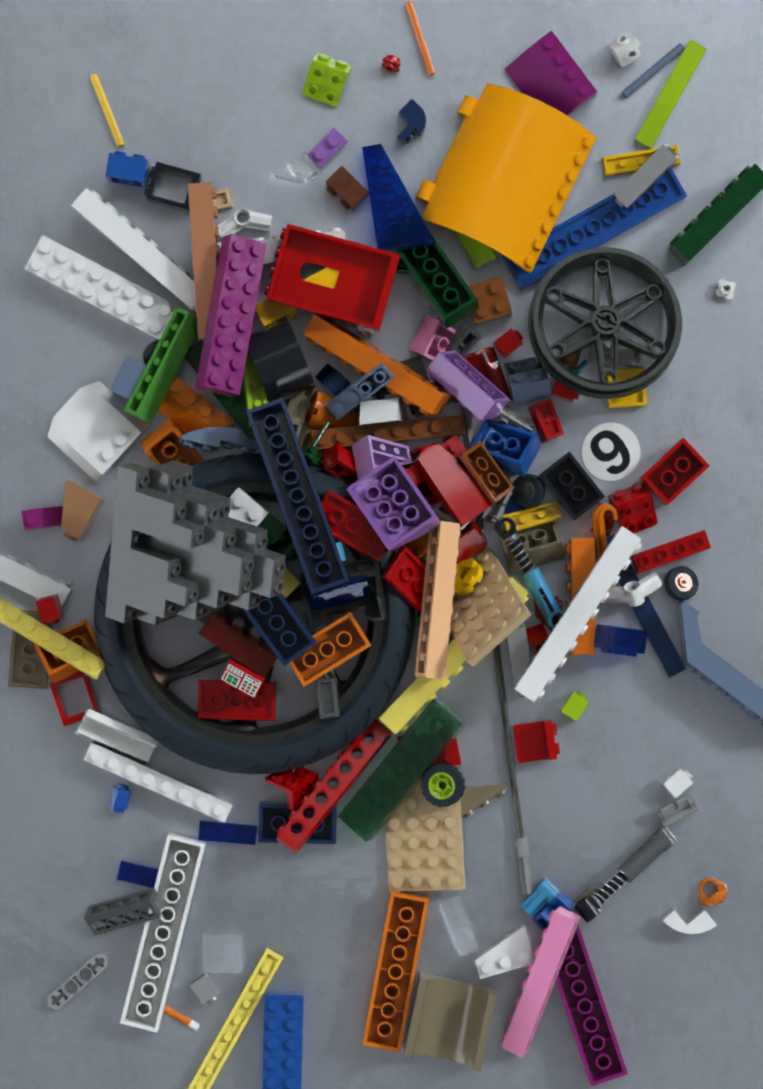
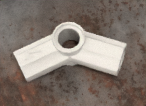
M244 208L238 209L235 214L217 225L219 227V235L222 238L231 233L236 234L243 228L270 232L273 215L248 211ZM241 214L248 216V220L244 223L238 221V217Z
M653 572L638 582L631 581L621 587H610L607 591L610 594L605 603L607 605L628 603L631 607L639 606L644 603L646 596L661 588L662 582L658 575Z

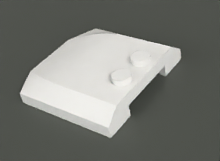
M98 381L79 388L54 415L48 438L98 483L110 470V467L135 440H138L149 426L144 421L124 411L126 405L102 382Z

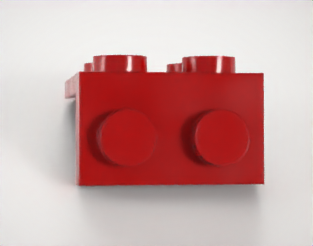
M643 482L608 495L610 504L617 511L620 527L623 526L630 532L636 533L658 523L651 491Z
M552 720L513 726L516 755L519 763L557 759V754H560L559 743H555L554 735H557L556 724H552Z

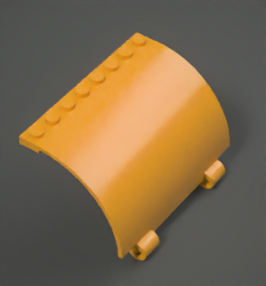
M487 83L479 100L469 95L464 96L457 111V114L464 118V121L434 182L423 180L415 198L427 204L421 220L468 236L499 252L524 271L531 273L597 137L569 116L535 98L506 87Z

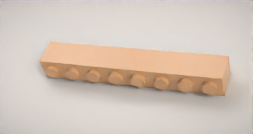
M440 521L441 524L429 531L415 677L445 679L447 672L446 664L449 653L451 615L453 613L452 603L455 593L454 583L457 573L456 562L459 553L460 523Z

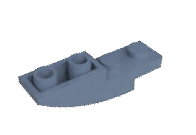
M382 362L344 388L341 393L330 400L325 406L339 420L395 377Z
M210 427L191 431L182 435L178 442L186 448L198 447L208 453L217 451L220 445L228 450H233L234 448L241 449L242 453H255L259 448L256 440L241 437V429L228 427Z

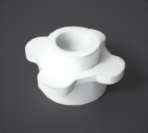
M723 278L718 281V290L715 291L716 296L724 297L728 300L733 299V292L737 284L734 281L728 282Z

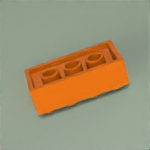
M176 375L158 409L160 414L167 419L170 418L184 433L210 427L232 428L235 424L231 418Z

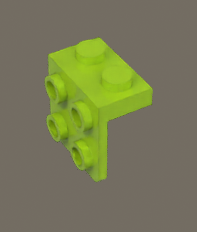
M316 53L312 59L302 94L333 107L338 106L352 66L348 65L346 61L331 59L327 54Z

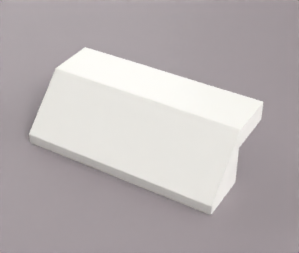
M91 709L86 710L75 734L144 764L148 763L153 749L159 743L149 734Z

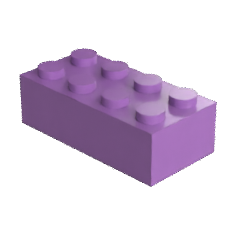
M455 350L439 352L426 369L433 381L444 386V390L448 394L454 395L458 399V403L472 411L471 414L478 420L498 417L510 401L504 393Z

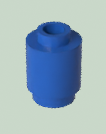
M124 784L113 786L108 803L110 811L124 813L128 807L132 792L128 789L129 786Z

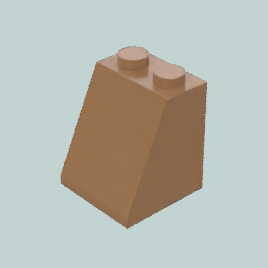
M69 480L65 482L61 530L65 532L64 536L73 541H77V539L83 540L105 500Z

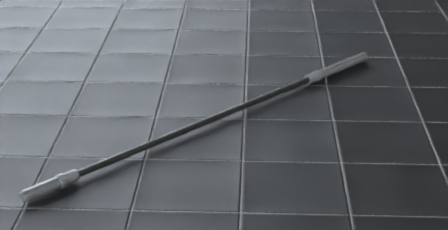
M460 405V415L464 416L466 433L463 435L464 446L466 450H469L475 439L472 412ZM482 513L476 516V521L479 528L485 534L483 518H481ZM498 644L493 649L518 836V838H515L516 855L519 862L523 895H531L534 889L529 859L530 851L528 850L527 837H524L501 653Z

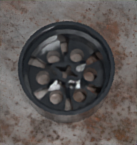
M288 319L250 335L248 351L269 402L281 398L286 400L316 387Z

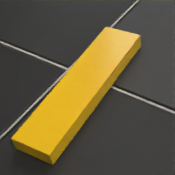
M678 145L670 146L679 156ZM659 148L602 157L605 177L636 172ZM680 158L672 166L680 165Z

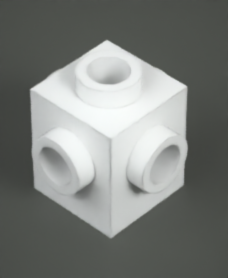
M628 32L608 44L613 58L622 67L641 56L639 50L641 47L640 42Z

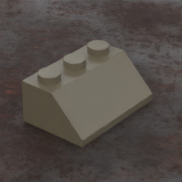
M555 522L517 532L519 541H522L521 545L525 547V552L529 553L528 557L532 559L531 563L535 567L565 559L562 540ZM498 535L509 573L521 571L520 565L517 564L518 561L516 558H513V552H510L511 549L507 546L508 543Z

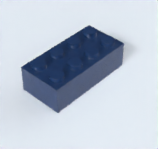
M287 802L259 803L258 842L279 843L276 833L283 824L286 826L290 821L289 816L293 812L288 809ZM337 804L305 844H336ZM312 811L304 813V817L308 819L314 816ZM294 826L291 831L298 834L302 831V828Z

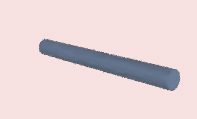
M679 43L622 92L624 97H629L685 49L684 46Z

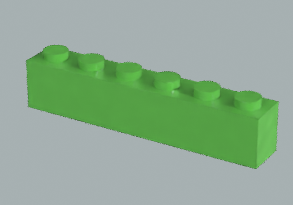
M176 307L124 411L151 424L198 332L196 316Z

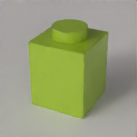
M577 691V693L571 692L559 711L577 722L589 704L586 701L587 696L580 691Z

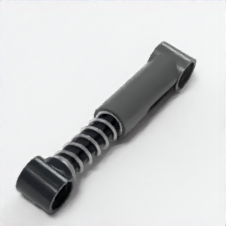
M660 827L643 846L617 868V875H613L612 879H608V883L603 884L602 888H598L597 893L584 897L575 905L574 909L586 923L590 922L601 912L600 909L603 902H606L609 897L611 898V895L616 893L618 888L621 889V886L626 884V881L631 883L663 852L671 848L678 839L667 827Z

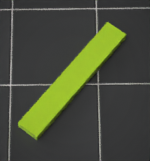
M692 40L689 41L636 136V142L652 149L707 48Z

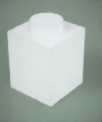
M677 768L661 782L674 798H677L693 784L690 780L692 778L691 774L686 769L682 771L680 768Z

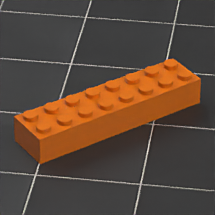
M314 314L303 335L308 337L306 339L313 345L323 346L322 350L329 355L339 356L338 360L345 365L355 366L354 370L361 375L383 362L395 377L385 385L388 387L386 390L393 395L403 396V401L409 405L419 406V411L425 415L441 414L451 397L450 394L438 385L328 317Z
M391 890L362 1045L395 1052L401 1051L429 903L428 896Z

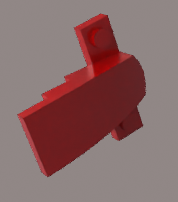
M454 435L441 445L436 444L425 448L415 459L413 465L405 471L416 486L425 480L434 497L437 496L446 511H450L457 523H460V527H462L489 508L492 503L470 474L455 459L467 450L457 435Z

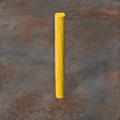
M93 74L90 76L116 145L117 147L124 146L125 144L98 76Z

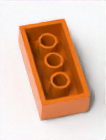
M350 612L315 633L313 636L317 643L289 664L303 687L367 649L371 644Z

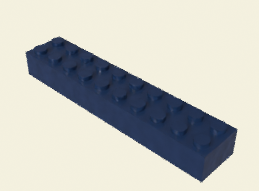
M284 398L246 410L312 598L350 585Z
M201 481L193 485L195 487L207 490ZM283 593L272 598L262 596L260 606L250 610L243 609L283 666H286L317 643V640Z

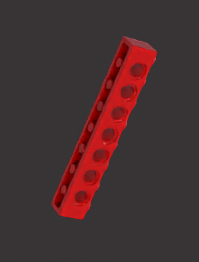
M375 719L365 731L350 742V747L338 755L337 763L334 766L330 765L326 770L325 778L322 781L318 780L312 794L310 796L307 794L301 801L302 806L299 810L295 809L289 816L290 821L286 826L283 824L276 833L278 835L277 841L296 855L390 739L391 731ZM366 737H371L374 739V742L366 744L363 740ZM360 752L362 757L355 759L352 757V754ZM344 766L350 768V771L346 774L340 772V769ZM335 781L338 783V786L332 789L328 787V783ZM324 796L326 801L320 804L316 802V798ZM312 811L314 816L308 819L304 817V813ZM294 826L302 828V831L298 834L293 833L291 830Z

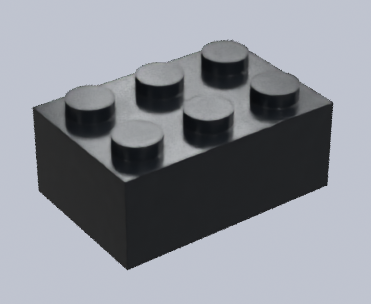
M570 451L538 476L573 521L605 497Z

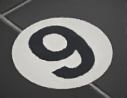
M608 422L594 427L586 435L582 444L581 454L585 467L593 476L604 481H618L626 478L635 470L640 460L641 450L636 435L628 427L619 423Z

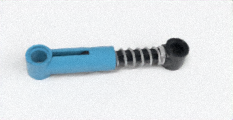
M501 517L495 522V531L501 536L502 540L508 543L507 546L510 547V552L514 554L513 558H516L517 564L521 567L520 570L524 572L521 575L542 613L547 626L553 629L555 627L552 624L553 616L559 615L561 617L563 612L540 569L531 563L532 559H529V553H526L525 547L521 545L522 541L518 539L519 535L517 534L515 522L510 518ZM503 522H508L510 525V529L507 532H502L501 530ZM542 595H544L546 601L548 602V604H549V606H550V608H551V611L549 610V608H548L546 602L544 601Z

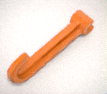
M607 503L599 505L592 514L597 561L607 548L604 524L605 511L610 510L612 519H618L616 509Z

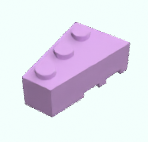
M370 435L352 444L358 479H361L393 456H396L403 468L412 463L409 446Z

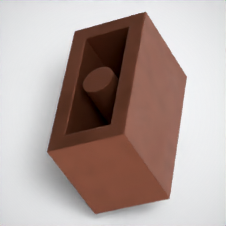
M343 166L326 181L328 186L326 190L333 197L337 195L341 199L340 204L346 210L350 208L354 211L369 196V192Z

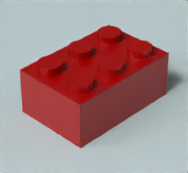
M682 438L639 479L664 506H667L710 465Z

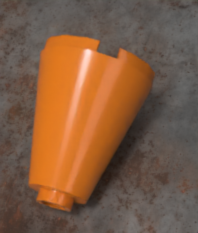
M316 390L310 400L312 404L307 411L305 425L309 428L322 429L325 423L330 421L327 429L358 426L359 418L356 411L350 410L337 420L325 406L333 398Z

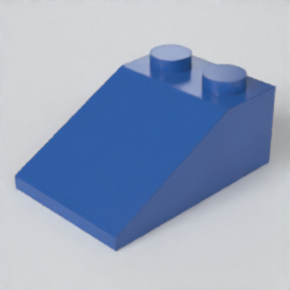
M486 419L469 447L471 448L481 441L500 468L524 477L539 452L541 445L538 435Z

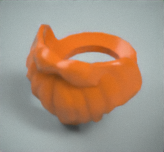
M714 878L704 879L698 887L700 894L698 901L704 906L712 907L722 903L725 900V896H727L726 884L724 882L720 883ZM707 882L715 883L719 891L710 898L702 891L704 884Z

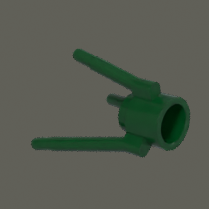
M330 421L325 423L311 446L306 447L309 433L305 435L301 448L308 466H316L323 459V453L318 456V451L315 447L325 433Z

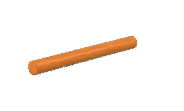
M412 1L406 2L405 6L428 76L434 75L435 70Z

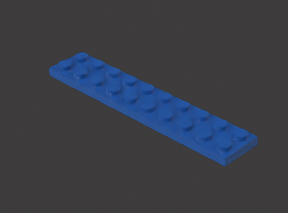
M670 167L629 208L625 206L622 208L615 201L617 197L612 194L555 226L531 273L524 271L505 256H502V259L521 291L541 280L553 266L564 258L582 250L597 248L686 198L687 194Z

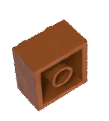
M503 277L468 286L478 299L479 309L471 314L474 326L512 316Z

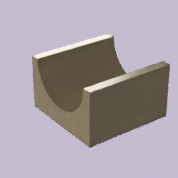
M419 972L404 1044V1056L426 1055L462 1063L475 1071L481 1072L497 996L495 988Z

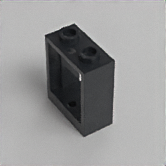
M156 162V165L152 166L149 177H152L150 185H146L144 195L147 196V201L190 213L188 192L184 204L154 196L160 170L190 177V183H201V174Z

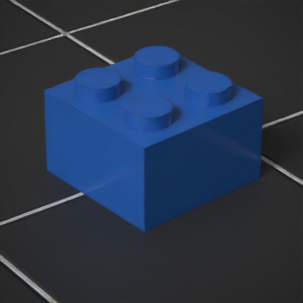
M115 151L114 153H109L105 176L112 183L146 188L151 165L143 155L134 154L131 157L126 156L125 152Z

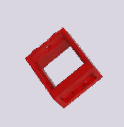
M82 671L54 684L52 682L49 683L64 727L81 721L85 712L67 717L57 685L83 677L93 706L91 710L102 714L91 678Z

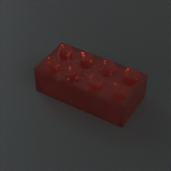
M220 613L216 615L211 614L198 634L265 678L278 660L269 646L265 648L260 645L261 640L252 634L249 637L243 633L245 630L237 624L232 626L227 623L228 618Z

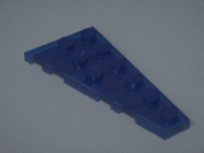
M376 144L362 147L377 248L392 252L436 244L382 145Z

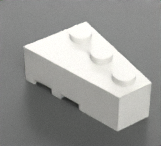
M524 923L474 957L480 979L528 966L535 961Z

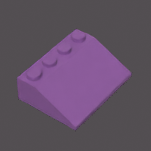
M393 456L346 488L389 552L425 535L441 524L437 515L396 456Z

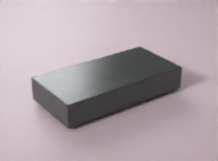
M336 678L317 679L316 687L320 719L340 717Z

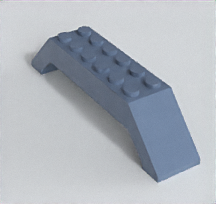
M679 601L677 609L682 658L687 663L685 667L693 673L699 672L702 675L700 678L707 684L716 685L717 688L715 690L723 696L728 697L729 695L733 698L731 702L742 709L745 707L748 710L746 713L753 719L763 721V689L701 643L697 619L700 612L686 601Z

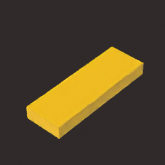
M557 500L502 515V517L510 518L515 522L517 532L562 520ZM503 522L507 532L510 529V525L508 522Z

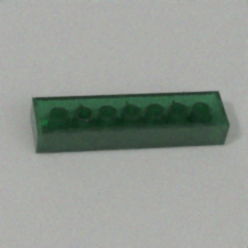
M434 698L337 817L365 842L372 840L421 781L424 773L435 764L468 722L440 698Z

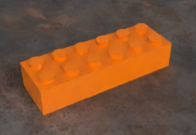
M570 538L569 542L565 543V554H569V562L565 563V571L569 573V581H566V593H569V600H566V608L595 566V538ZM596 616L594 619L589 618L586 623L588 625L587 630L583 635H578L575 640L578 643L570 654H596Z

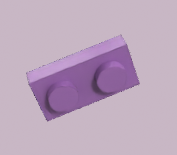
M333 128L307 156L322 169L348 141Z

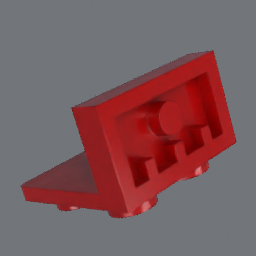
M304 767L271 773L265 777V782L287 793L288 809L292 811L302 806L301 801L307 794L309 796L314 791L313 787L319 780V774Z

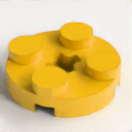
M473 558L456 564L455 593L459 596L467 595L475 589L473 586L476 582L480 583L482 580L483 568Z

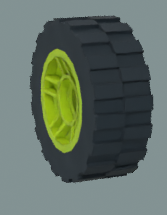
M445 763L429 768L421 780L423 796L432 805H437L438 807H447L455 804L463 796L466 787L462 772L457 767ZM442 782L446 783L445 789L439 786Z

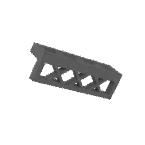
M155 888L90 905L84 920L94 935L158 919L161 917V912L154 903L158 893ZM150 907L153 913L148 914L143 912L142 909ZM126 913H133L138 916L131 918L126 916ZM115 917L121 919V922L116 923L109 919ZM94 922H101L105 926L98 928Z

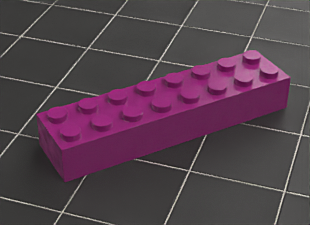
M232 233L222 237L195 385L197 389L228 397L240 395L267 243Z
M577 925L556 983L591 1086L627 1075L628 1073L580 928Z

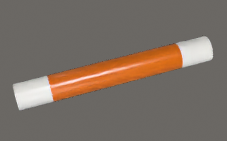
M165 1005V1014L195 1031L198 1030L199 1023Z

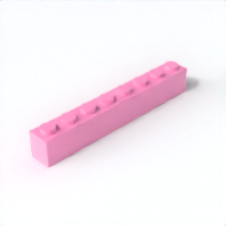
M561 906L555 911H551L548 917V921H550L549 926L544 929L541 935L543 939L542 944L538 945L534 953L536 959L528 968L529 977L524 980L521 986L523 990L522 995L518 996L514 1006L517 1008L515 1013H512L509 1017L508 1023L510 1026L502 1035L501 1040H503L501 1048L521 1058L528 1052L581 918L580 915Z

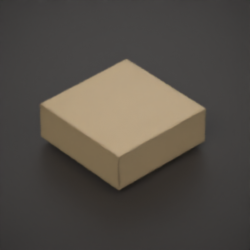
M229 189L217 190V199H213L214 207H217L218 211L233 208Z

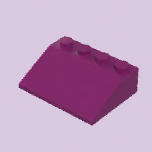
M552 31L535 42L504 69L523 94L535 98L567 116L573 114L597 94V90Z

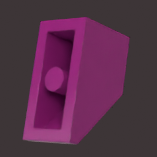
M62 506L21 511L24 530L27 531L61 526Z

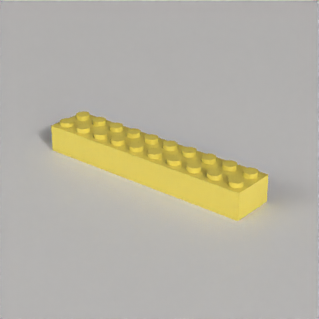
M512 576L510 580L525 603L530 598L527 595L530 591ZM455 638L448 644L449 653L447 655L445 679L417 677L379 718L395 735L398 732L403 733L411 724L409 720L412 717L416 719L423 712L422 706L425 703L429 705L437 697L435 692L438 689L442 692L450 683L449 677L451 675L456 677L464 668L461 665L464 661L467 662Z

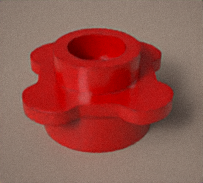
M387 55L382 59L384 62L382 67L387 71H400L399 67L401 64L398 57Z

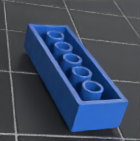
M265 991L262 1089H302L304 992Z

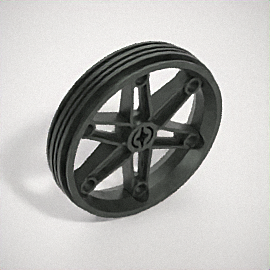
M599 247L574 253L558 262L547 272L539 283L532 299L528 317V330L531 345L538 361L555 381L568 390L586 397L614 399L629 396L647 388L664 373L674 358L680 343L682 314L679 300L672 285L654 264L642 256L624 249ZM600 264L604 265L606 270L601 271L597 266ZM593 265L592 302L555 287L570 273ZM611 265L632 271L643 278L649 286L616 302ZM600 279H605L608 305L599 306ZM649 291H655L658 296H650ZM549 294H556L558 296V299H551L549 297ZM641 298L644 300V303L622 318L618 311L619 309ZM566 300L591 311L588 319L564 305L563 302ZM659 300H661L667 321L665 343L630 322ZM545 303L580 324L550 347L543 328ZM604 320L608 322L606 326L602 324ZM588 328L592 335L591 337L567 348L565 344ZM622 328L646 341V346L619 335ZM611 340L610 367L605 368L602 341ZM594 344L600 382L578 376L567 369L560 361ZM618 344L656 359L642 373L630 379L617 382ZM652 347H659L661 349V352H654ZM558 349L562 354L556 356L552 353V350ZM604 376H611L613 382H606Z

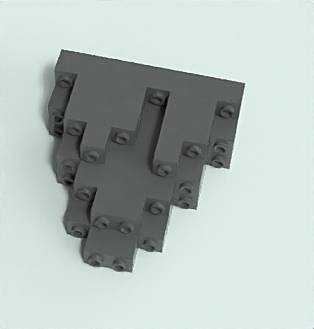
M175 460L151 468L132 462L119 465L117 470L105 617L121 623L139 619L157 625L179 615L197 620L219 611V608L226 604L246 610L260 606L262 596L272 598L282 594L286 555L266 549L268 542L267 529L228 517L230 512L229 497L192 486L193 466Z

